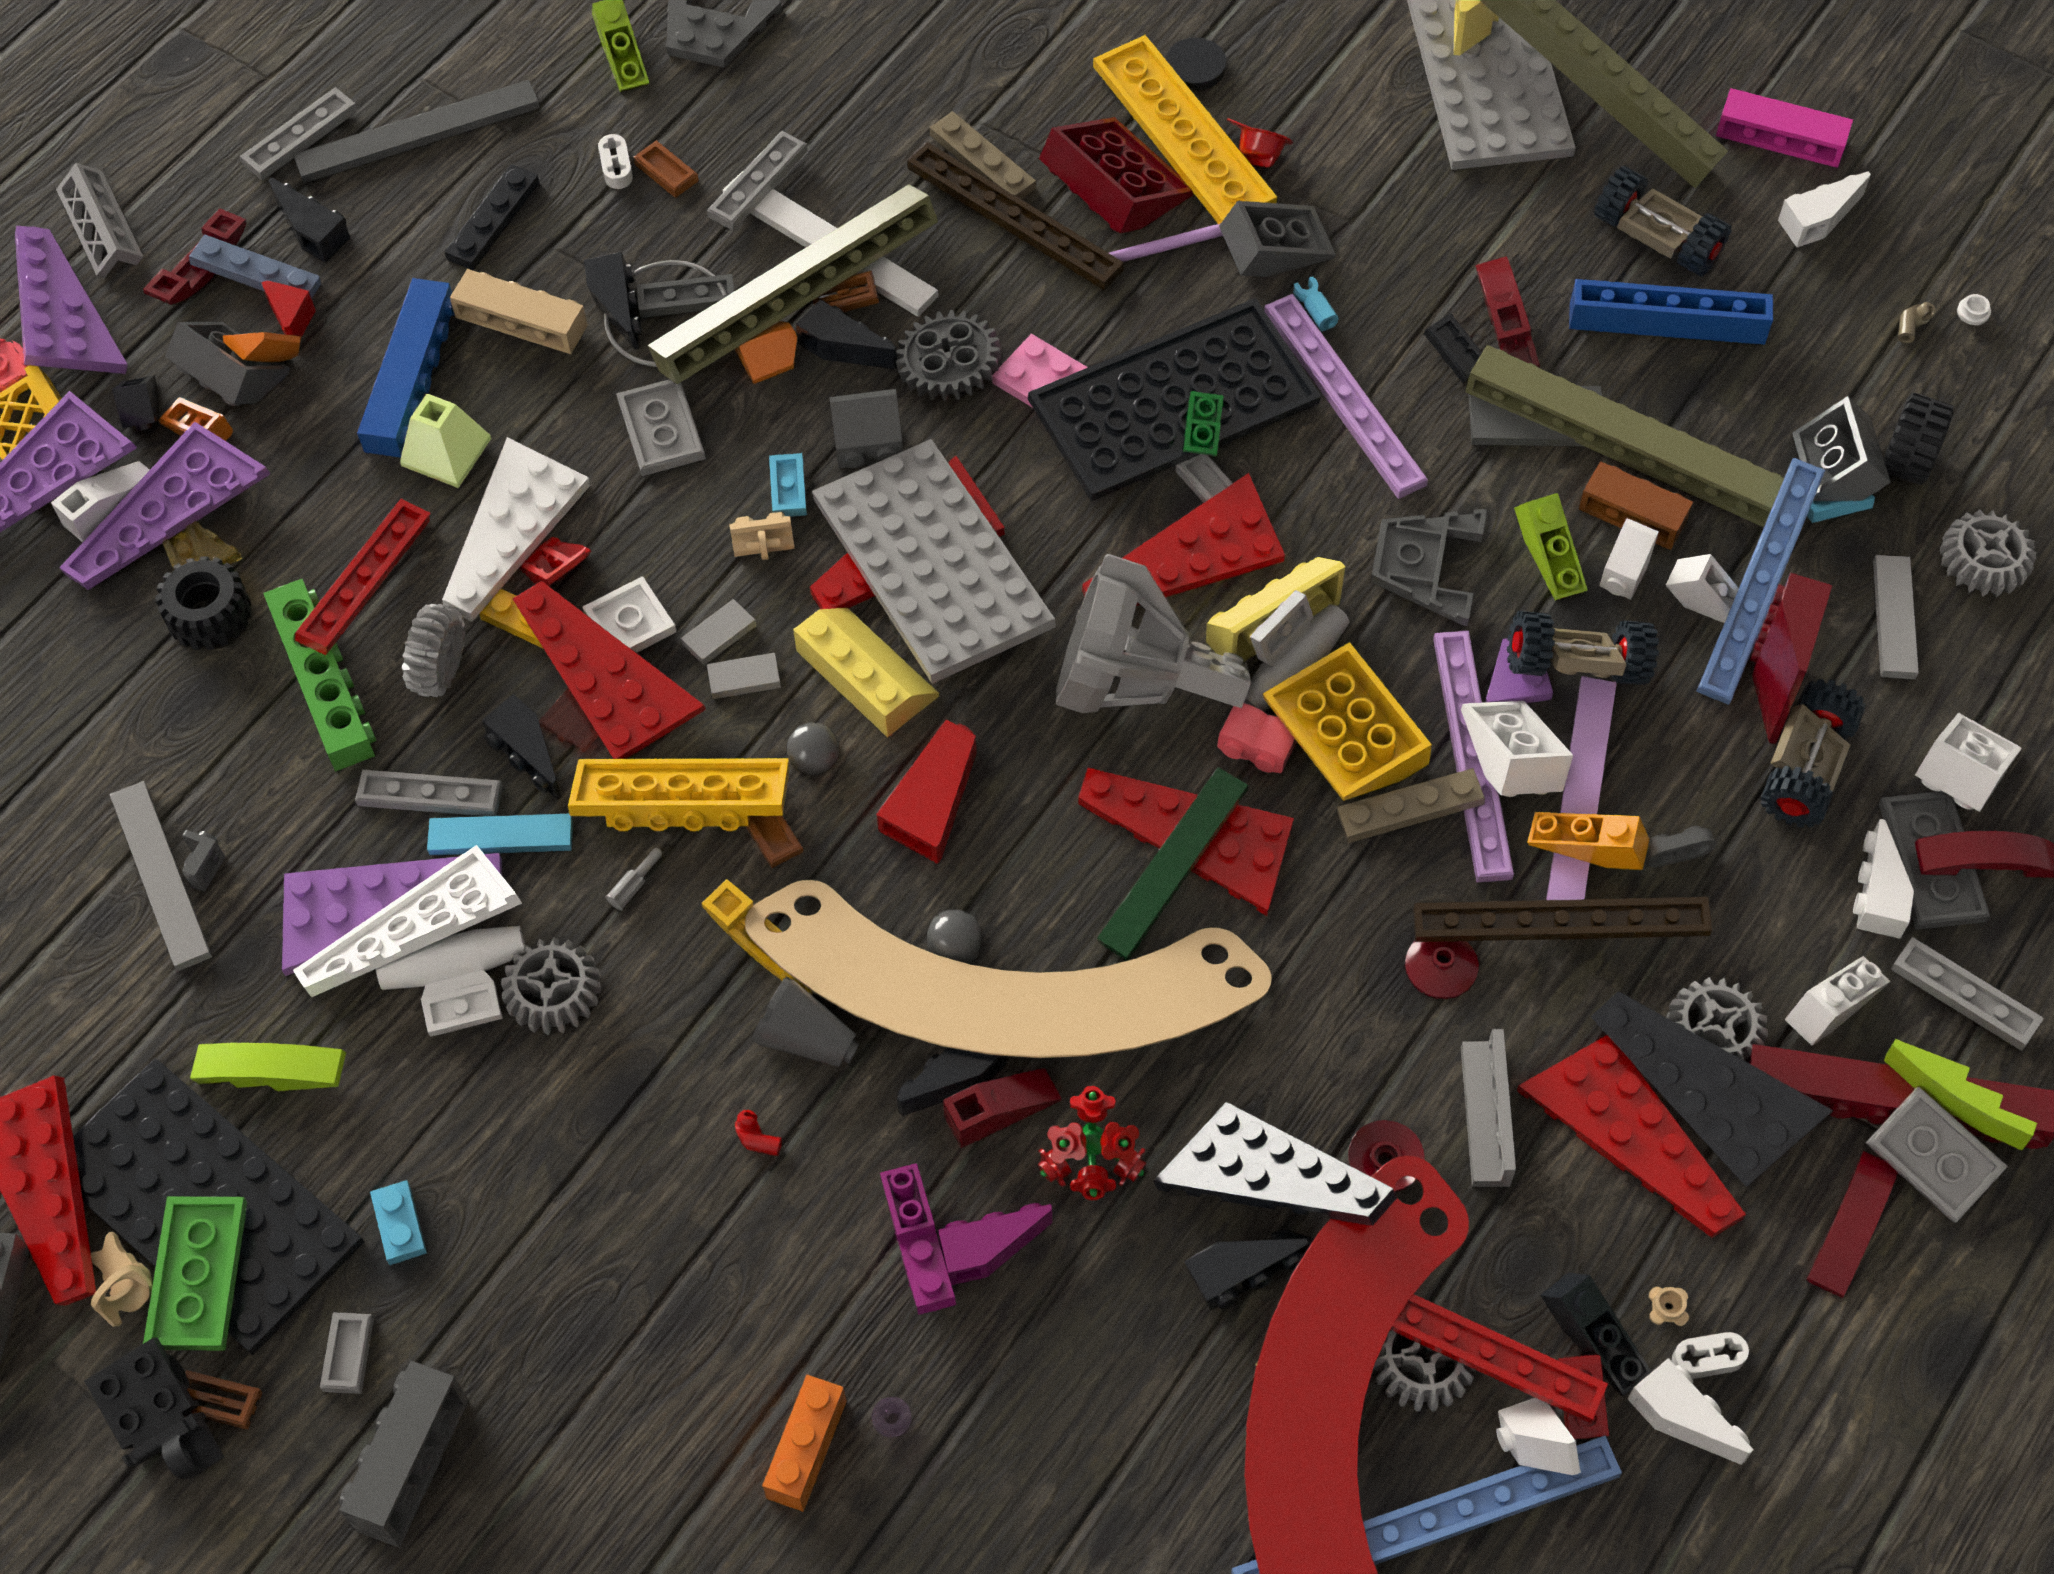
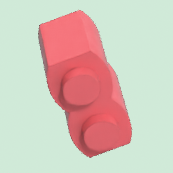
M1244 703L1242 708L1233 706L1219 733L1217 747L1229 758L1250 760L1263 772L1282 773L1297 741L1277 716L1267 715L1262 710Z

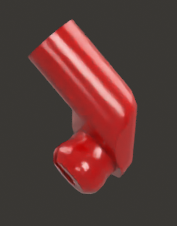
M743 1110L739 1112L735 1122V1132L742 1145L750 1151L779 1156L782 1138L763 1134L757 1122V1115L753 1111Z

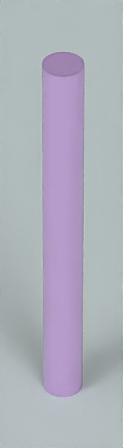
M1220 224L1109 252V254L1125 262L1221 237L1223 234L1219 227Z

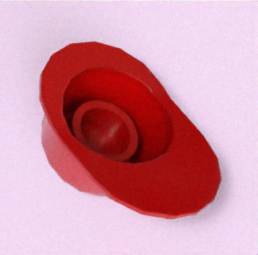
M1227 118L1229 123L1241 128L1239 150L1253 166L1272 167L1278 160L1284 146L1293 144V141L1284 135L1268 130L1251 128Z

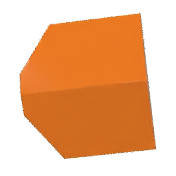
M778 321L735 348L753 384L794 369L798 338L790 323Z
M260 332L223 335V342L243 360L281 362L298 356L300 336Z

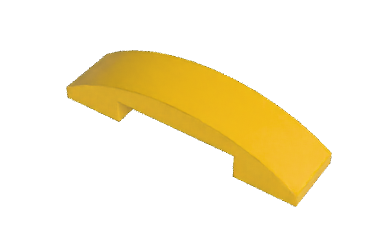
M728 879L702 902V907L715 922L768 971L781 981L786 977L794 979L811 995L814 993L781 969L750 939L745 928V918L748 911L753 907V901ZM767 918L765 919L764 925L769 931L775 933L782 932Z

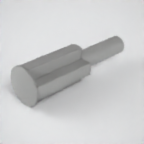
M654 848L635 871L632 869L628 870L608 895L605 896L610 905L617 910H623L625 905L645 883L643 877L662 856V851L659 848Z

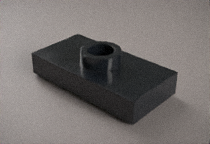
M1449 313L1428 327L1423 334L1464 384L1468 381L1470 372L1482 351L1455 317Z

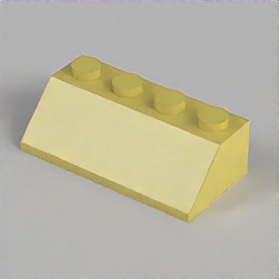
M1320 557L1315 558L1309 563L1299 564L1287 576L1280 580L1274 579L1269 582L1262 591L1253 596H1245L1235 607L1225 613L1219 612L1215 614L1207 623V644L1216 654L1223 656L1225 652H1229L1242 657L1244 661L1256 655L1250 636L1295 590L1307 596L1313 616L1330 604L1339 605L1345 565L1340 561Z
M848 608L819 609L793 629L797 652L887 738L939 697V693Z

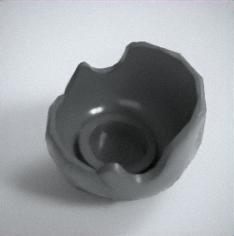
M809 722L798 726L789 736L787 756L791 765L800 773L817 775L828 771L839 758V742L830 728L822 723Z
M945 910L933 918L927 932L928 952L966 964L972 962L978 956L982 932L981 926L974 915L962 910Z

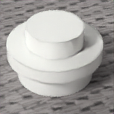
M1971 294L1961 300L1957 308V314L1967 324L1981 325L1987 322L1991 315L1990 303L1982 295Z

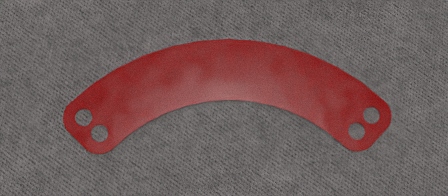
M1396 1157L1388 1161L1371 1177L1392 1187L1394 1191L1395 1185L1400 1178L1406 1176L1414 1177L1423 1187L1421 1200L1416 1204L1408 1205L1402 1203L1397 1198L1373 1226L1330 1219L1319 1231L1292 1273L1271 1318L1255 1369L1246 1427L1245 1484L1249 1529L1259 1574H1378L1369 1550L1361 1515L1357 1477L1358 1436L1364 1398L1374 1364L1391 1327L1408 1300L1427 1277L1463 1244L1469 1229L1468 1214L1461 1200L1430 1163L1419 1157ZM1427 1208H1438L1447 1216L1448 1227L1442 1235L1431 1236L1421 1228L1420 1216Z

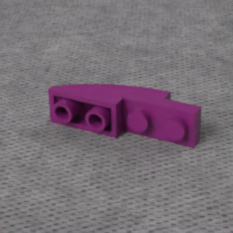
M917 1163L881 1172L880 1176L918 1315L956 1305L954 1292Z

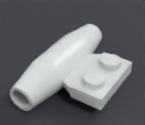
M520 926L474 929L450 935L376 968L379 985L382 990L425 986L421 1002L430 1037L503 1019L496 985L486 971L513 960L514 954L525 955L524 938Z

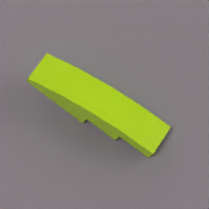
M1895 1039L1884 1061L1912 1087H1920L1948 1113L1982 1133L2020 1150L2024 1149L2034 1135L2036 1122L2000 1109L2003 1098L2002 1094L1966 1081L1970 1067Z
M276 1043L199 1044L190 1079L198 1084L230 1082L237 1088L268 1085L276 1091L338 1087L346 1052L342 1049Z

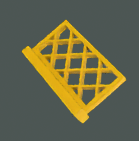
M29 365L24 368L28 376L0 393V408L4 409L0 418V457L2 460L25 437L26 432H30L36 426L29 425L33 413H45V417L62 399L53 382L40 366ZM30 388L32 392L28 403H16L18 396ZM13 410L24 411L20 424L9 423ZM5 430L17 431L12 444L1 442Z

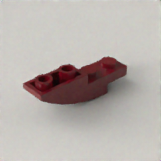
M1507 256L1475 265L1500 350L1540 368L1528 318Z

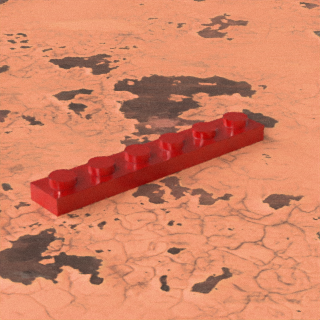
M400 499L295 632V641L327 655L430 522V512Z
M1415 1294L1408 1300L1390 1329L1397 1334L1589 1423L1592 1422L1608 1385L1604 1381Z

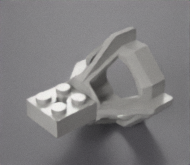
M1107 554L1103 559L1102 565L1098 567L1087 589L1081 608L1078 610L1076 623L1067 646L1056 687V705L1080 713L1098 712L1100 707L1166 704L1174 688L1177 687L1242 708L1251 685V679L1247 663L1243 662L1244 659L1229 652H1225L1223 656L1210 652V647L1199 642L1188 644V631L1184 628L1145 565ZM1137 602L1146 609L1139 629L1131 626ZM1114 676L1121 677L1116 693L1107 694Z

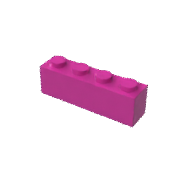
M1730 88L1716 136L1838 168L1853 119Z

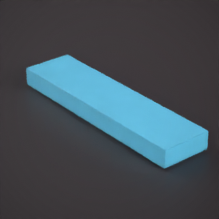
M569 814L429 818L427 851L429 855H459L466 853L476 845L483 854L572 851L573 817Z

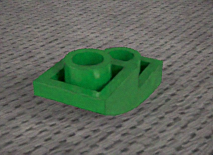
M1190 392L1183 452L1217 456L1223 395Z

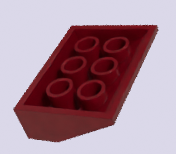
M1115 117L1052 127L1039 157V160L1048 167L1052 174L1058 176L1068 185L1071 192L1079 195L1092 211L1098 213L1109 223V226L1114 231L1119 233L1142 229L1194 195L1192 189L1179 174Z
M1793 573L1789 574L1785 586L1778 584L1750 657V661L1756 662L1752 678L1768 742L1773 744L1777 742L1806 674L1832 589L1830 584Z

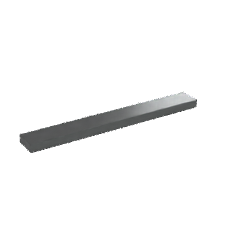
M526 80L293 154L303 183H307L539 109L540 106L530 81Z

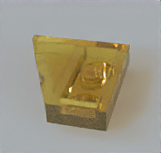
M196 520L173 537L162 541L172 568L178 563L181 566L186 564V560L190 558L198 561L201 556H208L210 561L215 557L222 559L224 564H232L242 559L234 546L227 545L220 540L218 535L209 529H204Z

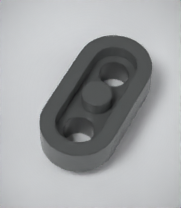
M1693 826L1682 833L1671 836L1666 834L1657 835L1649 840L1646 861L1650 867H1661L1698 858L1711 852L1717 843L1711 830L1701 826Z

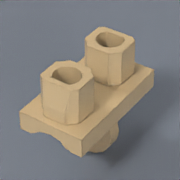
M783 512L770 513L766 517L767 519L753 521L749 516L736 518L735 523L730 524L734 557L761 553L762 560L769 559L768 552L795 549L790 516H785Z

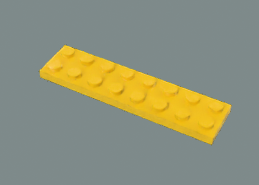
M1146 35L1093 58L1094 69L1180 177L1192 189L1193 193L1218 224L1222 223L1237 201L1277 203L1276 194Z

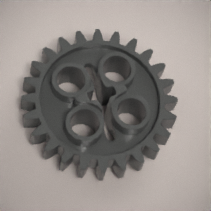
M950 310L948 317H943L939 311L934 320L926 315L924 316L925 324L921 325L914 322L915 331L905 330L906 340L898 341L900 349L896 350V365L902 382H907L910 391L917 388L918 396L920 397L929 392L930 400H934L938 394H942L943 401H947L949 394H954L955 398L959 400L963 391L971 396L973 395V386L983 389L982 379L992 381V371L999 370L998 361L1001 360L999 338L996 337L994 328L989 329L987 320L979 322L977 314L968 319L966 311H963L959 317H955L953 310Z

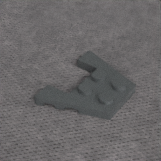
M668 0L667 53L669 56L725 68L749 44L748 39L755 32H761L767 26L766 21L772 15L777 16L781 12V0H752L745 17L692 6V0Z
M1477 509L1474 510L1473 514L1458 515V512L1445 513L1444 517L1425 518V515L1382 519L1371 583L1456 623L1468 626L1473 593L1439 588L1438 582L1446 537L1481 542L1487 510Z

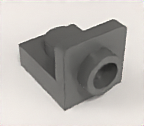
M185 830L182 837L192 853L187 856L182 872L192 888L205 892L226 857L218 845L219 841L213 835L204 831H200L197 834Z

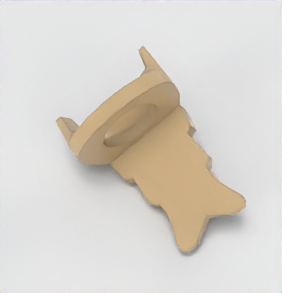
M109 1232L105 1236L103 1249L91 1253L92 1264L103 1273L102 1279L104 1280V1283L98 1288L91 1299V1306L114 1327L122 1324L118 1311L136 1312L150 1300L153 1281L150 1271L142 1263H138L131 1253H127L124 1250L117 1234ZM111 1289L109 1292L110 1297H105L107 1291Z

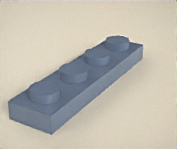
M205 234L189 255L190 264L262 291L264 289L261 282L268 280L308 290L312 299L321 285L320 276Z

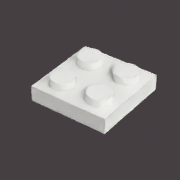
M643 576L582 607L584 614L636 653L676 633L675 624Z

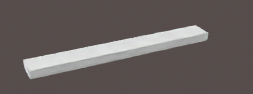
M738 176L723 189V192L738 178ZM774 189L751 211L752 215L804 247H808L837 229ZM881 257L856 273L859 274L872 270L877 292L917 317L938 298L937 289L885 257Z

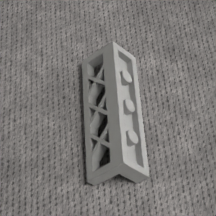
M75 163L56 190L96 276L105 278L118 260L137 266L143 255L103 171ZM75 185L74 198H72L69 191ZM83 204L86 206L84 219L81 217ZM93 225L96 227L94 241L91 239ZM103 247H105L108 254L102 261Z
M1492 1029L1489 1041L1462 1042L1461 1045L1472 1187H1510L1516 1171L1504 1029Z

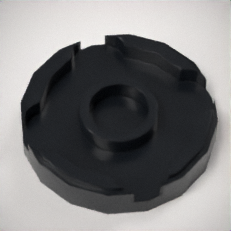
M1187 38L1180 40L1171 46L1166 54V61L1188 87H1194V90H1204L1213 87L1222 80L1226 70L1225 53L1220 46L1208 39Z

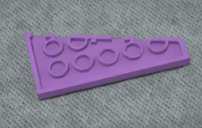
M16 225L15 246L24 365L126 374L127 362L51 231L33 226Z
M69 391L0 462V532L59 497L76 482L93 476L137 449V447Z
M194 422L59 568L69 578L89 590L270 475V472L264 465Z
M500 853L484 854L502 876V858ZM458 857L285 873L282 971L284 975L293 974L294 969Z

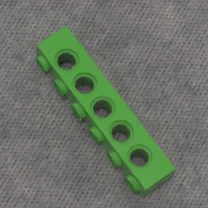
M299 579L263 593L335 772L374 757L375 754L370 743L375 742L376 738L369 721L361 723L359 716L365 714L358 694L350 696L348 689L354 687L347 668L339 669L337 662L342 661L343 658L337 643L334 644L327 655H324L295 641V632L319 603L315 590L307 591L303 579ZM343 725H348L345 728L339 729Z

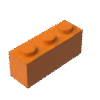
M806 1374L762 1485L766 1499L804 1512L847 1402L844 1387Z

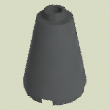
M789 977L784 978L777 988L751 1040L763 1047L837 1067L843 1061L849 1064L859 1047V1044L854 1042L856 1033L794 979L792 980Z

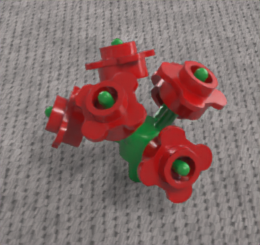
M1088 1086L1082 1094L1073 1096L1070 1099V1107L1077 1109L1078 1117L1088 1123L1083 1128L1077 1122H1072L1068 1127L1063 1128L1057 1125L1050 1127L1047 1136L1052 1141L1053 1149L1047 1153L1042 1148L1038 1150L1042 1158L1041 1162L1038 1163V1167L1041 1170L1042 1177H1045L1050 1183L1056 1179L1058 1184L1064 1187L1066 1184L1063 1178L1072 1173L1067 1162L1072 1158L1082 1160L1088 1155V1166L1079 1170L1078 1179L1071 1181L1070 1188L1072 1191L1082 1193L1083 1197L1087 1200L1094 1201L1102 1198L1107 1191H1114L1116 1189V1181L1108 1179V1171L1101 1166H1097L1096 1155L1101 1153L1106 1160L1114 1159L1118 1162L1113 1173L1122 1178L1119 1183L1122 1187L1128 1178L1135 1182L1138 1176H1143L1146 1162L1142 1160V1156L1146 1149L1142 1148L1139 1153L1134 1150L1135 1140L1139 1137V1130L1134 1125L1121 1127L1116 1122H1110L1106 1125L1104 1132L1096 1125L1097 1122L1107 1117L1108 1109L1115 1107L1116 1100L1112 1096H1106L1098 1087Z

